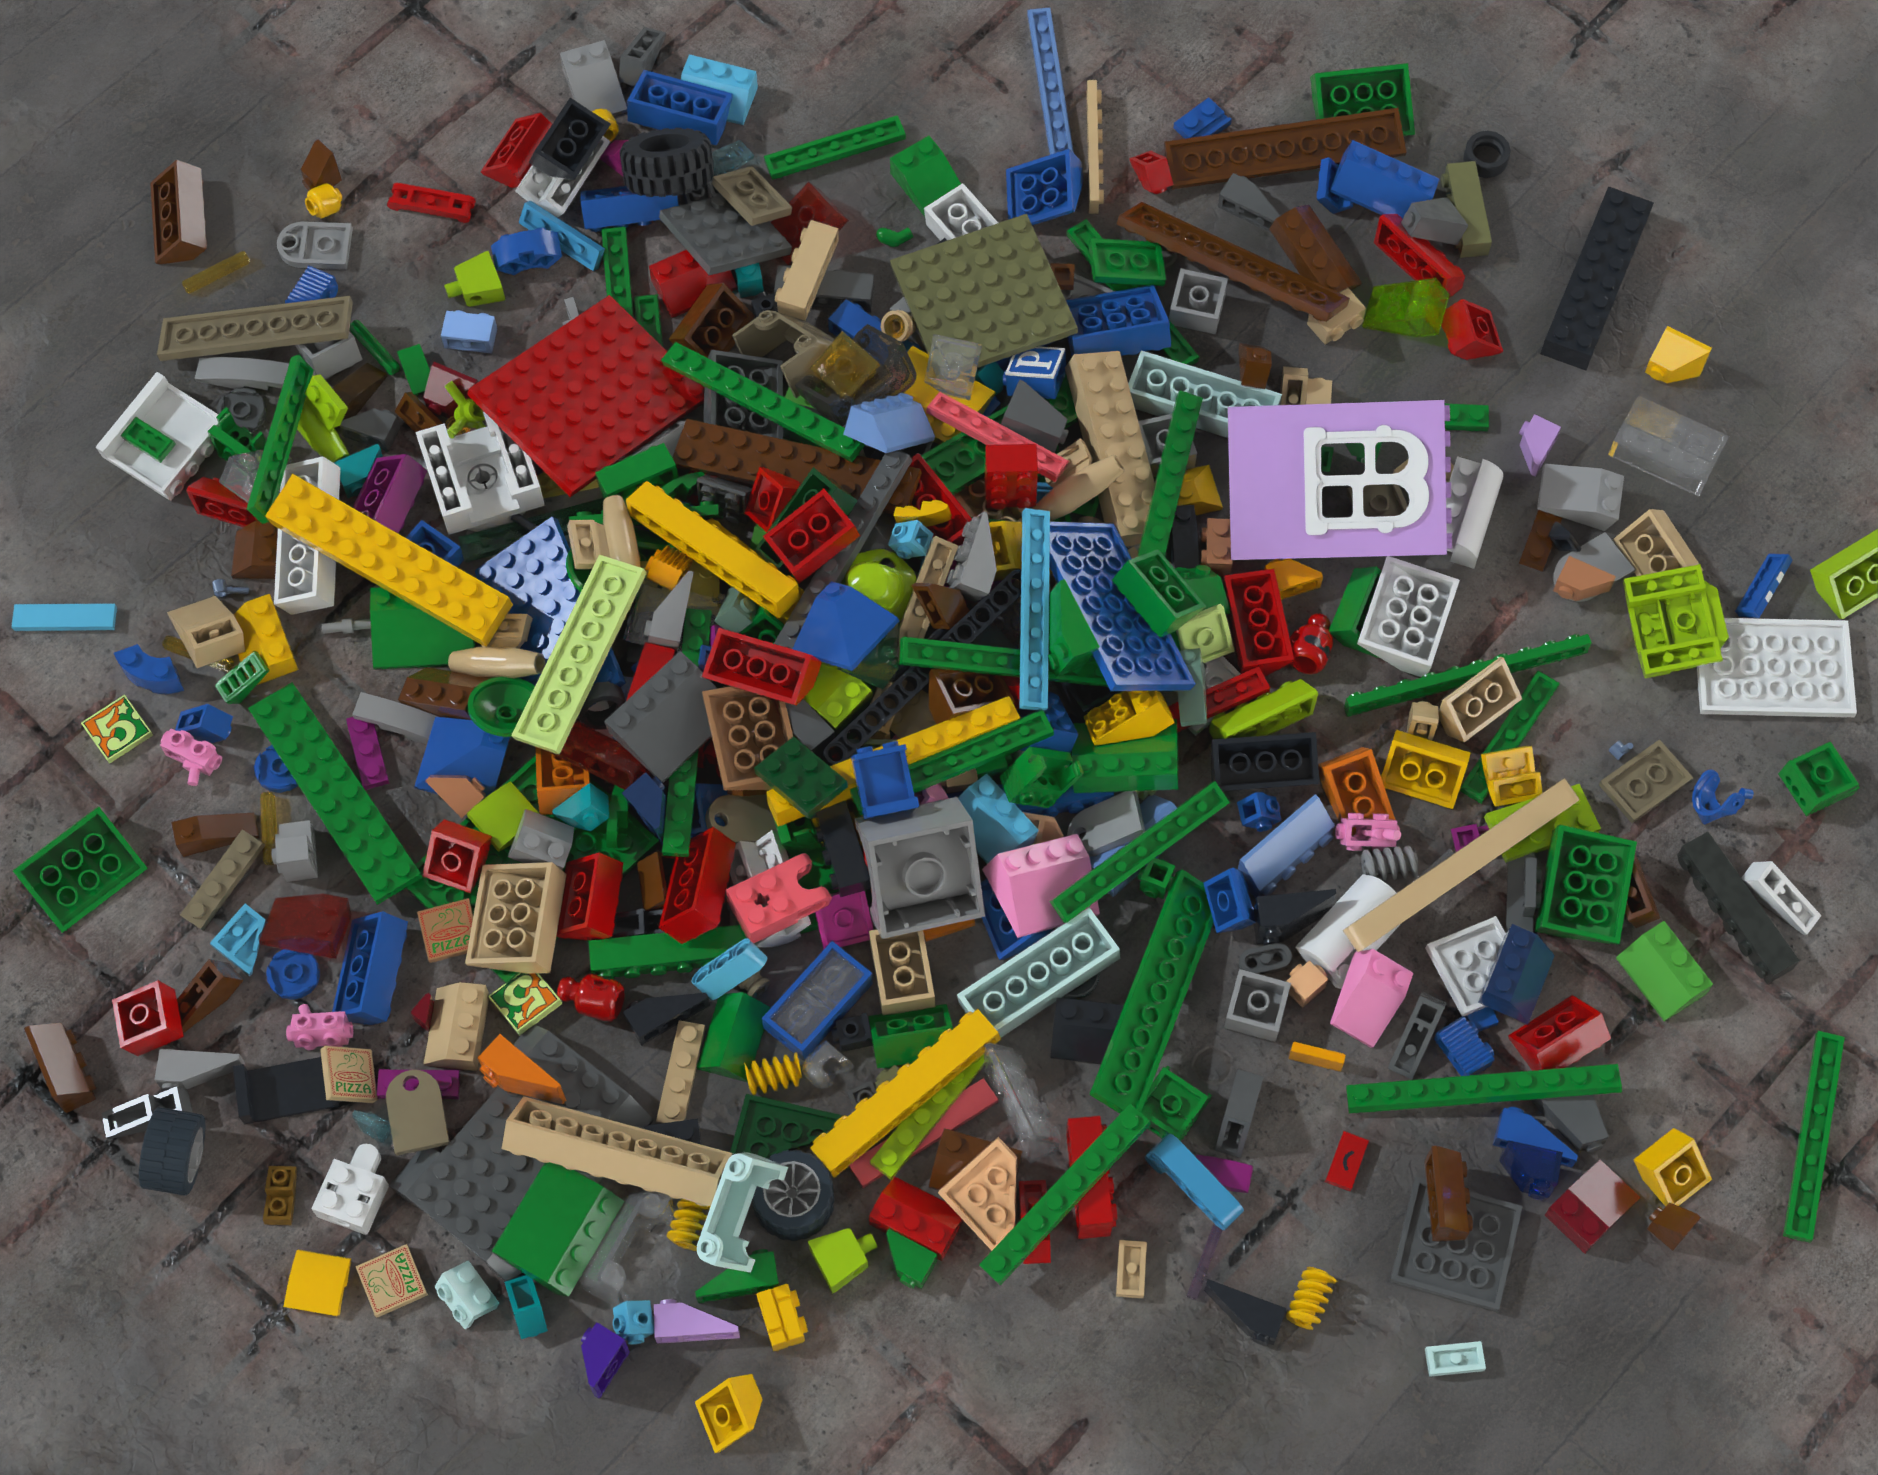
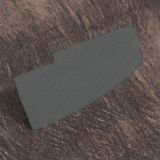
M176 1086L154 1096L146 1094L103 1112L102 1118L106 1138L112 1139L146 1131L150 1118L158 1107L193 1113L188 1090Z

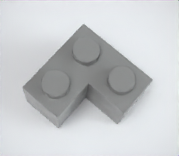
M311 821L279 824V834H275L276 848L272 849V860L274 864H277L278 873H282L287 882L318 878L315 829Z

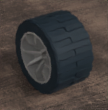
M162 1107L154 1110L147 1126L139 1162V1183L141 1188L184 1196L190 1193L196 1181L204 1149L206 1121L202 1114Z
M784 1150L778 1154L771 1155L768 1158L769 1160L788 1167L784 1181L772 1180L769 1182L768 1189L756 1187L752 1198L755 1215L758 1217L760 1225L772 1236L775 1235L779 1239L797 1241L810 1238V1236L820 1232L823 1226H826L834 1210L835 1197L830 1173L821 1160L808 1152Z

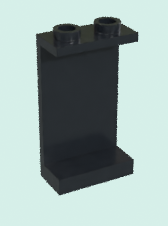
M321 1057L247 1070L244 1064L233 1066L238 1115L244 1125L341 1107L340 1101L326 1100Z

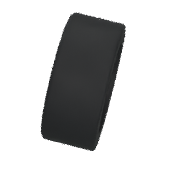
M1488 130L1477 132L1467 141L1463 160L1464 162H1476L1478 177H1496L1507 167L1511 152L1509 142L1497 132ZM1479 146H1489L1496 149L1500 153L1501 158L1493 163L1482 162L1474 156L1473 150Z
M610 682L594 683L579 713L581 723L587 728L594 730L607 729L604 721L626 702L622 689ZM600 701L615 702L613 706L602 711L588 710L590 706Z

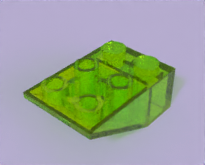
M1437 278L1373 286L1362 327L1412 337L1439 335L1450 294Z

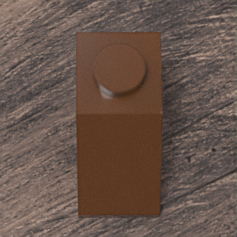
M316 140L301 168L302 183L308 191L324 183L334 187L342 180L334 153L320 140Z
M914 583L912 585L934 629H951L969 612L964 596L957 589L933 583Z
M1669 1202L1664 1209L1659 1206L1651 1214L1649 1219L1652 1223L1647 1229L1673 1251L1701 1217L1697 1213Z

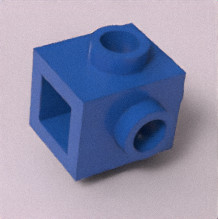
M1256 792L1237 802L1242 826L1263 832L1270 830L1272 825L1281 821L1280 806L1274 796L1266 795L1264 792Z

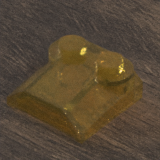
M842 331L809 369L844 400L848 401L868 379H871L876 374L880 364Z

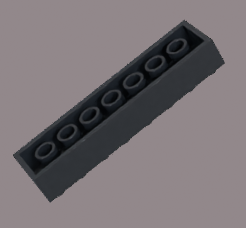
M1608 186L1545 338L1541 355L1585 371L1587 370L1654 202Z

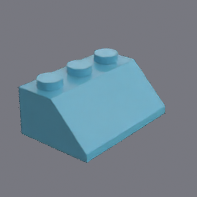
M689 54L682 71L681 80L732 93L733 98L727 121L744 125L758 88L756 71Z
M985 774L970 785L958 797L973 820L977 854L986 864L999 853L1031 846L1034 843L1039 830L1014 803H1009L1006 794L988 774Z

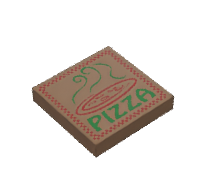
M469 898L417 912L429 963L467 954L473 922V912Z

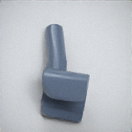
M217 579L212 582L214 594L218 598H224L232 593L249 594V588L227 587L224 579Z
M1619 740L1611 746L1609 752L1619 760L1624 754L1630 752L1633 744L1628 743L1624 745Z

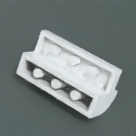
M604 136L602 137L575 180L548 176L532 165L515 192L525 200L532 201L558 218L564 214L610 141Z
M1457 456L1449 480L1451 482V498H1446V508H1451L1452 523L1446 524L1447 533H1452V549H1447V551L1453 552L1450 562L1473 569L1475 568L1503 480L1501 469L1485 459L1482 460V463H1478Z
M771 830L756 842L740 841L736 844L734 860L730 869L734 885L789 860L786 849L780 842L777 830ZM809 916L754 944L757 947H776L801 937L800 931L811 924Z
M1362 874L1295 948L1306 962L1310 960L1314 965L1321 966L1335 988L1342 989L1353 954L1357 952L1343 930L1395 895V890L1379 878ZM1400 925L1386 933L1384 936L1373 942L1371 945H1369L1362 951L1370 949H1375L1377 951L1378 948L1389 938V936Z

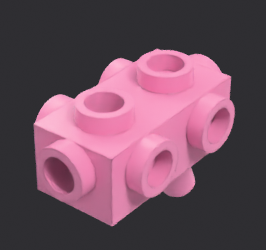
M170 729L162 736L160 746L165 755L183 763L182 767L189 771L188 785L197 786L200 772L210 776L213 770L218 769L222 762V756L217 754L214 745L207 741H196L190 733L184 730L176 731Z
M1348 813V818H1341V824H1337L1335 828L1336 839H1340V844L1347 846L1346 850L1362 851V846H1372V851L1376 848L1383 851L1386 847H1396V841L1401 838L1400 827L1397 825L1396 820L1389 819V814H1373V819L1364 818L1362 813ZM1352 827H1355L1356 833L1355 835L1351 836Z
M307 1004L299 1006L300 1014H292L291 1025H288L286 1029L288 1042L293 1041L296 1048L302 1047L306 1050H314L319 1046L342 1047L343 1045H348L349 1038H353L354 1033L353 1023L348 1021L345 1011L311 1013Z

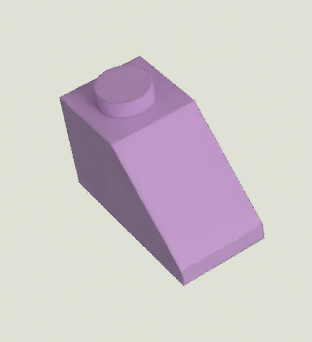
M1535 414L1530 422H1524L1519 434L1522 435L1520 447L1531 475L1536 477L1556 442L1561 427Z

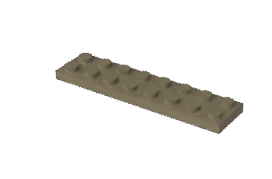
M350 296L163 318L157 356L160 361L348 339L353 301Z

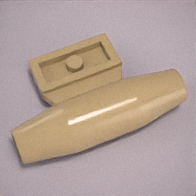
M1079 439L1057 454L1069 461L1068 466L1056 482L1045 477L1047 484L1053 489L1031 509L1050 511V522L1073 512L1102 493L1125 472V469L1116 455H1111L1091 464L1093 459L1087 445L1082 439Z
M614 495L604 499L603 525L594 522V520H569L567 528L575 569H593L599 555L640 567V555L634 525L621 496Z
M507 614L487 647L482 645V647L452 652L448 659L450 670L488 678H519L541 674L545 667L543 654L520 649L523 643L527 642L533 618L528 614Z

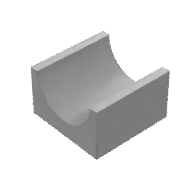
M958 797L920 804L916 809L868 819H864V817L855 818L856 829L865 852L871 882L872 903L868 904L869 912L882 939L985 917L973 820Z

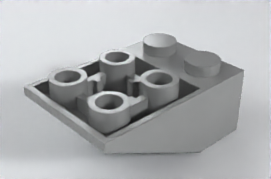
M985 511L977 517H973L970 522L965 524L962 536L965 539L963 545H959L954 560L957 561L955 570L951 569L946 582L949 584V588L959 590L966 600L974 603L989 594L997 571L988 514Z

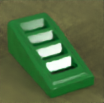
M253 651L216 683L215 687L227 704H240L269 672V669L258 652ZM251 665L256 669V673L252 670Z

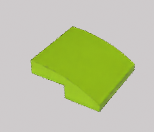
M510 781L467 812V817L482 833L492 836L491 844L500 852L513 844L524 810L528 809L538 814L539 812Z

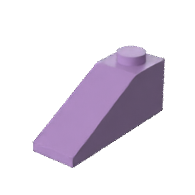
M666 1299L661 1300L660 1304H654V1334L657 1344L740 1338L738 1326L684 1303H677V1300Z

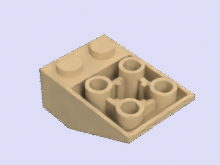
M216 596L167 612L196 668L245 652L242 629L234 615Z

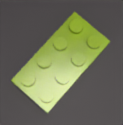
M1580 784L1571 786L1580 800L1502 853L1501 855L1505 863L1534 852L1538 853L1549 849L1552 830L1558 825L1599 833L1601 827ZM1533 799L1486 813L1484 819L1489 829Z

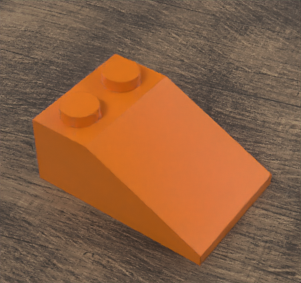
M587 737L568 738L559 755L536 747L537 796L539 813L541 815L553 814V809L590 783Z
M1361 747L1318 764L1322 787L1340 824L1341 818H1348V813H1362L1364 818L1373 819V814H1389V819L1396 820L1372 749ZM1352 827L1351 836L1355 835L1356 833L1355 827Z
M501 1034L478 1056L481 1065L480 1071L484 1074L483 1078L492 1087L496 1088L498 1085L507 1092L554 1103L564 1104L566 1102L561 1085Z

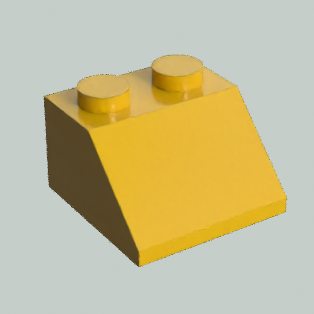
M1675 1128L1633 1159L1642 1180L1665 1206L1669 1202L1677 1206L1681 1205L1712 1180L1695 1140Z

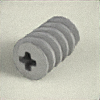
M1407 845L1402 852L1401 848L1396 846L1393 852H1391L1386 847L1383 849L1382 854L1376 848L1373 850L1372 856L1367 849L1362 852V871L1365 875L1377 878V874H1380L1383 881H1386L1388 873H1391L1393 880L1397 879L1398 872H1401L1404 879H1407L1408 871L1412 872L1414 878L1418 876V858L1415 848L1412 850Z

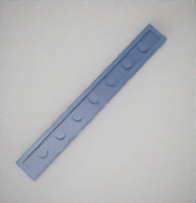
M1051 8L1027 10L1049 155L1067 149L1074 153Z

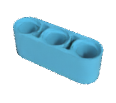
M743 939L701 967L694 974L692 984L702 993H706L709 1000L713 1001L758 972L765 965L767 956L750 939Z

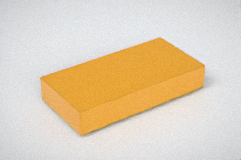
M1293 1042L1289 1059L1341 1072L1346 1055Z

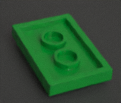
M1090 238L1088 245L1093 281L1095 283L1165 285L1166 275L1160 244L1149 241Z

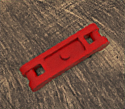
M394 183L391 190L393 195L389 197L387 206L395 211L403 209L453 218L460 222L468 223L472 215L470 210L474 208L476 200L474 197L465 194ZM456 204L462 206L461 208H455Z

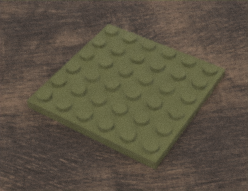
M1027 214L890 260L891 268L939 381L1078 333V327Z

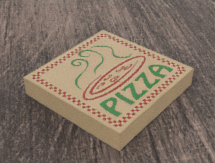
M324 1046L320 1049L326 1100L374 1103L378 1100L371 1049Z
M407 1244L355 1266L376 1318L428 1295Z

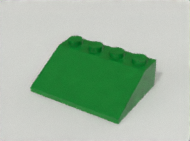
M1408 63L1314 73L1310 76L1316 120L1398 108L1403 136L1415 135Z
M382 587L371 588L370 621L373 669L449 666L448 659L452 652L475 648L476 641Z
M1174 719L1175 723L1153 737L1097 746L1094 745L1086 723H1074L1073 725L1078 732V737L1072 748V764L1078 760L1084 772L1073 784L1074 793L1179 789L1177 719Z
M97 806L15 867L12 872L63 933L148 868L101 808Z
M1558 825L1552 830L1535 932L1563 938L1620 944L1637 841L1564 825Z
M551 1162L544 1163L492 1252L552 1293L569 1297L625 1201L575 1170H569L562 1165Z

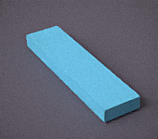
M14 604L12 629L14 631L115 630L117 606L115 604Z

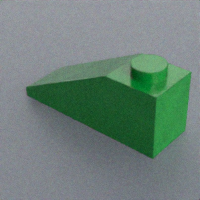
M767 1249L753 1251L752 1255H748L750 1258L755 1259L751 1273L726 1269L695 1291L697 1302L704 1303L752 1295L778 1287L779 1282L774 1251L768 1252Z

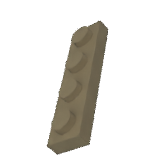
M241 830L180 916L204 931L265 845L249 833Z

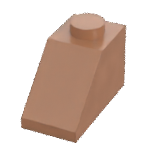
M1569 556L1553 591L1562 598L1579 601L1609 592L1616 576Z
M430 775L426 779L429 786L461 818L486 795L483 792L485 789L484 785L475 777L471 779L465 775Z

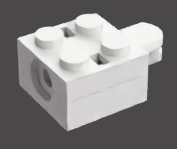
M371 1144L359 1145L350 1164L336 1159L333 1160L311 1208L318 1218L368 1235L389 1187L383 1176L375 1174L381 1161V1155L376 1147Z

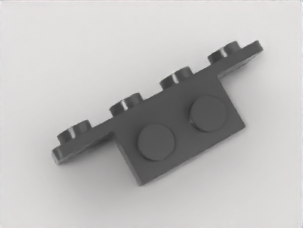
M1535 852L1507 862L1506 932L1514 924L1533 933L1535 908H1540L1541 892H1536V883H1541V868H1537V858H1534Z

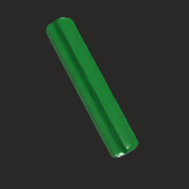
M354 320L350 323V332L389 375L393 376L400 371L398 362L359 320Z

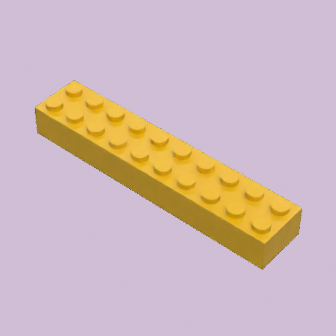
M293 473L265 515L275 527L485 647L488 646L513 606L510 598Z

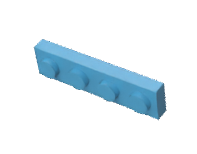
M532 201L524 203L519 224L528 230L546 228L549 231L558 232L561 251L592 271L599 269L605 248Z

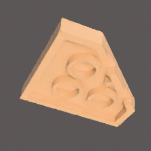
M997 1137L938 1191V1194L991 1251L1015 1227L1017 1156Z

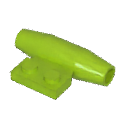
M321 374L314 375L305 392L307 398L305 399L297 430L316 453L334 463L350 456L338 432L335 430L336 427L341 425L348 407Z

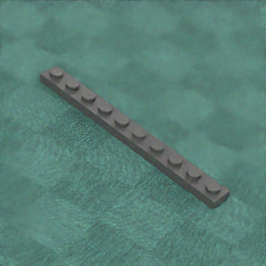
M898 451L885 453L848 516L858 530L860 537L817 569L774 644L792 649L815 598L831 581L841 584L912 462L910 455Z

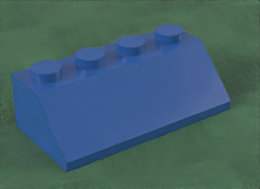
M643 70L627 100L628 122L657 130L664 128H690L694 131L698 130L709 138L711 144L717 146L725 130L733 94Z
M1352 140L1342 156L1330 192L1380 215L1398 214L1403 219L1411 203L1433 199L1439 178Z
M626 186L581 191L585 229H590L591 232L602 231L607 226H614V228L628 227L630 223H638L639 226L649 225L654 220H660V210L679 206L677 196H640L632 193Z
M383 911L352 920L332 1012L345 1011L348 1021L352 1023L374 1025L387 1022L391 1013L390 1005L393 992L397 985V972L402 962L403 944L407 938V921Z

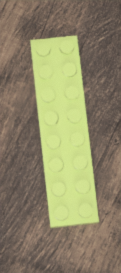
M603 555L598 556L511 735L515 740L558 755L560 754L647 574L644 568Z

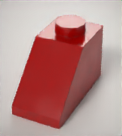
M1148 151L1129 158L1145 190L1153 194L1165 192L1167 190L1166 187L1174 185L1166 157L1153 151Z

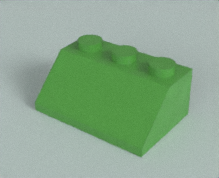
M1665 921L1645 932L1616 957L1664 1022L1707 995L1713 986V983Z

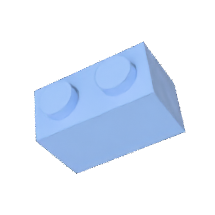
M461 310L446 311L441 332L444 348L492 354L497 333L495 317L486 313L471 314Z

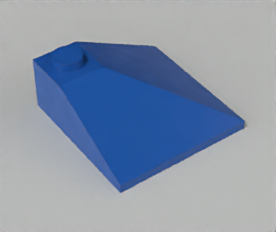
M1070 149L1006 169L1008 220L1027 214L1031 224L1035 225L1075 212L1083 185L1081 160Z
M831 581L815 598L792 649L813 655L821 662L853 671L894 628L899 619L854 588Z
M435 717L414 788L437 794L426 782L430 775H465L471 779L477 778L484 785L485 789L483 792L486 794L484 797L486 798L495 791L510 737H501L487 733L475 725L472 720Z

